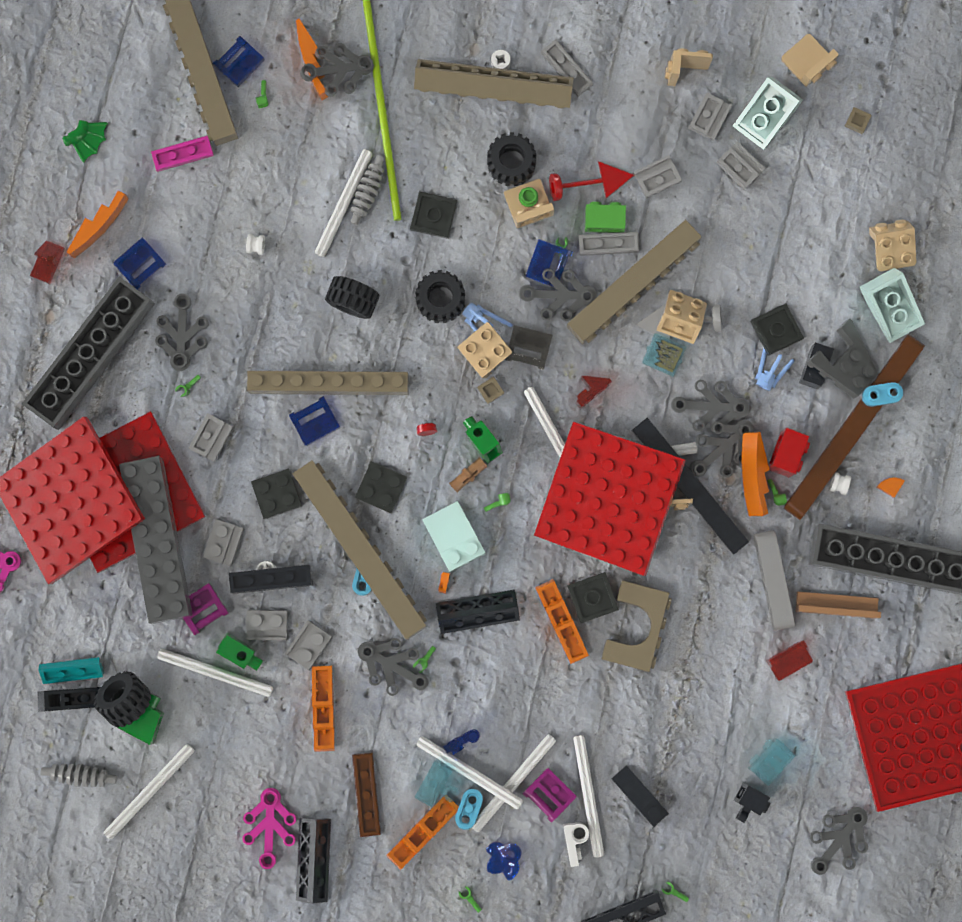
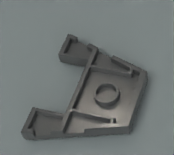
M850 318L836 330L849 345V348L832 365L823 353L818 351L806 364L810 368L815 367L820 371L819 374L824 378L829 377L835 382V386L854 399L875 379L878 372Z

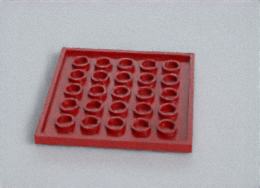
M151 411L100 437L120 475L119 464L156 456L163 458L177 532L206 517ZM131 529L90 557L97 573L136 554Z
M83 416L0 476V498L48 584H53L145 520L88 417Z
M573 422L534 536L646 576L686 460Z
M962 663L845 691L877 812L962 792Z

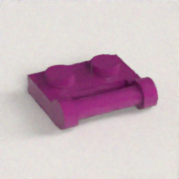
M208 583L189 595L193 616L183 619L192 633L197 635L202 628L222 615L226 616L229 612L211 584ZM215 604L217 606V610L197 623H194L192 618Z
M548 767L522 793L526 798L529 797L548 816L547 819L551 823L577 797ZM537 787L558 806L554 811L534 792Z

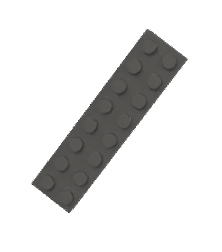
M118 277L28 394L22 405L50 426L59 430L155 303L124 279Z
M156 456L119 464L121 477L145 520L134 526L131 531L148 623L156 624L193 616L164 460L162 457Z
M824 524L815 525L808 565L962 595L961 551Z

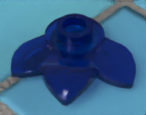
M493 842L486 847V851L492 856L487 863V872L492 874L503 872L508 881L512 880L520 870L518 862L522 855L520 847L515 843L505 845L500 842ZM508 851H512L514 856L510 857Z

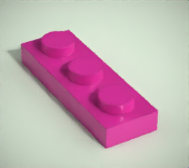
M208 135L151 151L157 172L214 156Z

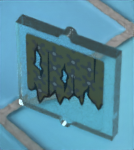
M655 333L650 345L646 347L647 352L642 364L674 377L679 364L682 363L681 359L686 346Z

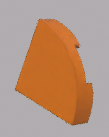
M895 477L888 478L880 482L876 488L894 498L905 480Z
M443 572L441 574L438 589L440 593L446 594L450 573Z

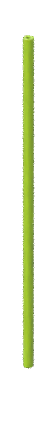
M362 0L370 57L374 65L372 71L394 221H400L402 218L370 0Z

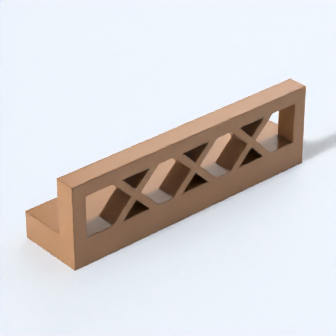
M796 592L795 612L881 618V612H878L879 598Z

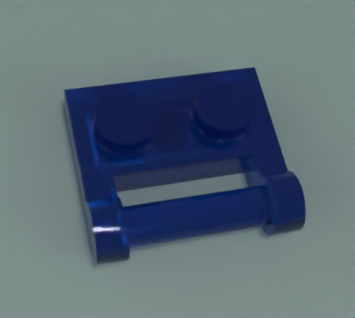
M239 36L236 39V43L219 60L216 59L212 64L233 84L239 87L265 59L246 40ZM241 48H244L245 50L226 68L224 65Z
M143 237L113 262L117 269L137 290L160 267L163 268L167 265ZM153 257L155 262L134 279L132 274Z
M538 239L525 277L554 287L543 278V271L551 267L555 253H560L561 256L554 272L560 281L568 257H571L573 251Z
M324 396L320 397L319 401L299 412L289 414L305 446L341 428ZM324 408L325 413L303 425L300 424V419Z
M471 729L443 746L446 753L452 752L454 755L464 749L463 745L465 743L477 742L480 737L479 731Z

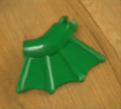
M79 120L77 128L68 133L67 136H63V142L65 146L72 144L81 161L85 163L89 156L98 154L99 145L106 140L104 130L108 123H88L87 121Z

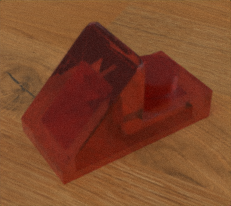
M45 241L34 253L37 260L30 276L50 284L65 248Z
M581 376V380L589 388V391L584 389L576 396L578 400L575 404L581 410L611 385V379Z

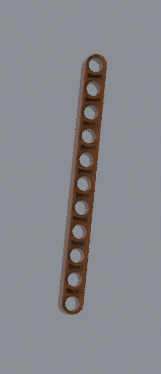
M908 334L871 386L886 383L899 384L925 345ZM874 392L870 393V397L876 399V394ZM862 398L783 509L799 520L803 518L883 405L870 407L864 404Z

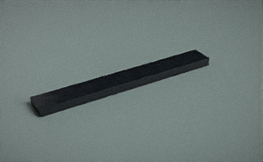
M648 417L631 430L644 446L679 457ZM685 464L677 487L687 499H693L692 505L734 555L748 544L749 541Z

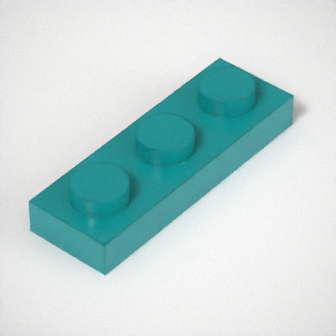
M100 657L39 664L38 668L43 684L101 678L104 675Z

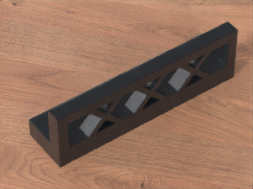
M310 565L229 573L230 593L232 594L314 586L311 579Z
M515 589L436 603L441 634L520 621ZM512 597L513 602L508 603L501 602L504 598ZM486 601L492 602L490 606L484 607L481 605ZM464 605L472 606L468 610L461 609ZM441 609H452L450 613L441 614Z
M299 818L296 901L307 903L328 902L331 819ZM307 823H310V833H309V834H308L307 831H306V824H307ZM307 844H308V846H309V854H308V855H307L306 852H305V846H306ZM306 865H307V867H308V875H307V876H306V874H305V872H304V869H305V866H306ZM305 886L308 889L307 897H303V891Z
M656 890L581 922H610L615 919H620L622 922H632L626 918L628 914L635 911L641 912L639 920L635 922H649L666 915V912ZM657 903L660 908V912L655 914L645 911L647 906Z

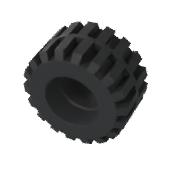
M510 132L509 136H506V133L501 134L500 139L496 137L494 143L490 144L487 152V165L492 178L497 179L500 184L504 182L505 186H510V184L518 186V183L524 184L526 179H530L535 171L537 155L533 143H529L527 137L522 138L520 133H518V136H515L514 132ZM516 151L522 155L524 160L517 168H507L500 162V157L505 152Z
M438 270L437 273H434V271L429 272L430 275L423 276V280L417 284L418 288L415 291V299L418 310H420L423 317L425 316L427 320H433L435 323H439V321L447 323L450 319L453 321L455 316L461 314V310L465 306L463 284L455 274L451 275L449 271H446V273H443L442 270ZM437 287H445L452 293L451 302L444 307H436L429 301L430 292Z
M334 276L325 301L344 313L358 318L369 319L372 317L380 295L376 290L359 281L343 276Z
M128 671L119 672L115 676H111L99 688L98 694L95 696L96 700L94 701L95 709L112 726L125 727L127 724L130 725L133 721H137L145 713V709L150 704L151 692L134 673Z

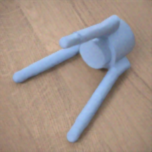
M470 303L462 313L466 317L465 322L470 325L474 332L478 329L473 321L475 323L479 320L483 323L489 322L483 317V314L509 327L513 326L512 323L485 310L479 304L476 306L474 303Z
M763 348L755 379L757 380L756 385L770 391L771 388H775L777 382L791 367L794 359H791L775 378L774 372L782 355H778L769 372L764 371L762 373L767 354Z

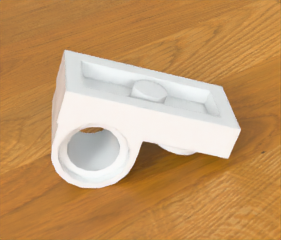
M581 822L563 824L570 866H579L578 860H582L580 847L576 848L575 845L588 840L589 830ZM578 827L585 830V834L581 838H576L573 835L574 830Z

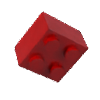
M787 427L781 431L768 464L769 471L788 478L796 475L797 472L799 473L803 465L801 458L804 453H807L810 442H808L809 436Z

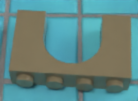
M622 580L616 601L643 609L650 619V632L647 638L637 645H626L606 640L601 659L650 672V668L654 669L657 657H654L655 649H659L662 638L658 636L660 629L664 630L667 618L664 617L665 609L669 610L672 598H669L670 593Z

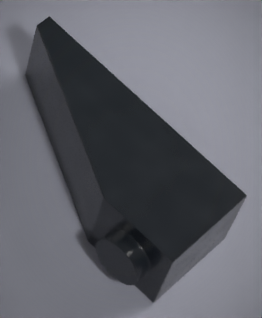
M100 687L38 691V712L95 708V696L98 694Z
M627 765L611 778L653 827L669 814Z

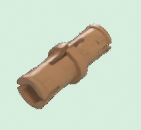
M479 457L468 468L462 469V473L449 484L458 493L470 481L473 482L474 478L487 468V465Z

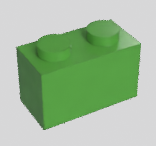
M601 202L586 204L585 232L623 233L625 231L626 205H621L619 202H611L609 205H602Z

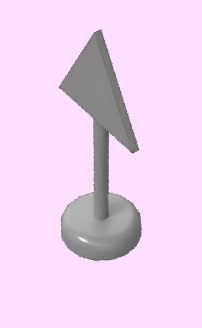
M666 304L635 324L670 342V335L657 331V326L664 313ZM720 304L714 305L712 307V316L704 317L703 322L713 321L715 332H722Z

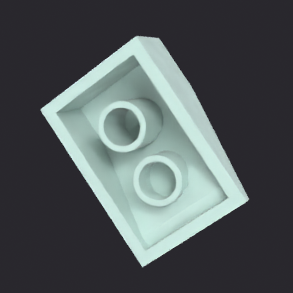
M768 77L733 127L764 150L793 115L803 99L775 78Z
M896 268L860 286L868 307L889 343L925 324L904 274Z
M458 501L422 519L450 573L485 555V551Z

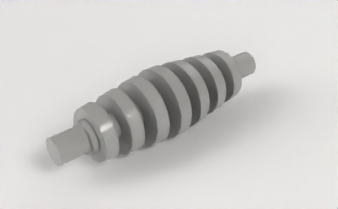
M377 156L375 162L369 164L368 169L371 171H365L364 176L367 178L362 177L360 180L362 184L357 186V190L360 192L356 191L355 197L357 199L353 200V205L356 207L351 208L353 217L350 223L358 225L360 218L366 217L367 212L364 210L371 208L367 203L373 204L375 201L373 197L378 195L376 190H379L380 184L377 182L382 180L379 174L384 173L382 168L384 158L381 156Z
M53 764L51 768L42 767L40 773L41 775L49 776L51 781L56 782L58 778L59 783H64L66 780L67 785H72L74 782L76 787H80L81 783L83 787H88L89 783L91 787H96L98 782L99 787H104L107 783L116 784L117 776L108 775L107 770L102 769L99 774V768L94 767L91 773V766L86 765L84 768L83 764H78L77 767L75 764H70L68 769L67 764H61L60 769L58 764Z

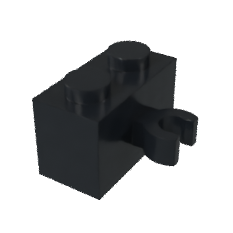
M815 342L810 348L806 362L818 351H821L830 362L834 348ZM805 363L799 384L818 390L822 387L824 377L819 374L820 371L815 367L810 368Z
M742 783L734 798L735 802L742 805L736 819L745 823L750 811L760 816L762 812L766 813L771 804L769 802L770 797Z

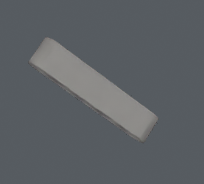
M774 530L754 534V543L773 630L795 627L776 533Z

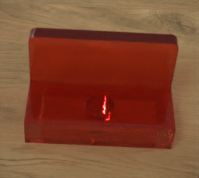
M804 640L798 641L766 660L778 681L813 662L806 649L808 646Z

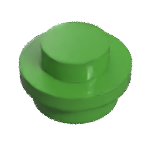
M523 188L519 193V201L525 207H532L538 201V193L534 188Z

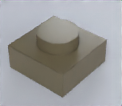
M853 107L845 127L863 134L872 115Z
M494 376L477 387L487 404L504 395V391Z

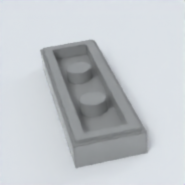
M556 39L541 51L543 57L559 76L574 78L572 91L577 97L593 86V82Z
M638 232L578 236L580 256L639 253Z

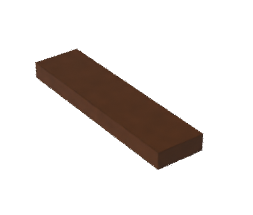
M373 753L352 755L360 837L381 835Z

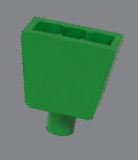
M473 416L463 422L467 428L465 433L469 441L486 464H489L503 454L499 442L482 420L477 423Z
M228 632L216 649L217 654L243 669L248 665L257 671L263 660L253 655L255 653L253 648ZM243 651L246 653V656L240 658L237 656L238 652Z
M153 693L150 694L151 700L149 701L148 708L145 709V713L137 721L135 720L132 724H127L125 727H117L148 745L154 744L164 715L162 711L156 709L161 698Z

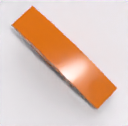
M297 19L298 41L304 63L313 64L318 68L320 65L317 62L318 58L315 56V51L318 47L301 20ZM325 75L316 76L311 81L321 100L328 97L320 81Z
M117 191L109 207L101 204L93 221L85 218L66 253L76 258L102 236L127 203L129 198L126 194Z
M761 432L743 433L742 478L748 516H765L769 514L764 494L769 492L765 472L770 469Z
M554 579L535 587L570 664L589 656Z
M312 666L314 751H335L332 666Z
M445 794L386 856L401 870L457 813L459 806Z

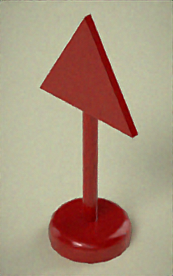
M598 161L601 178L562 184L560 176L557 173H552L549 176V188L553 201H559L563 196V188L603 183L605 197L608 198L634 175Z

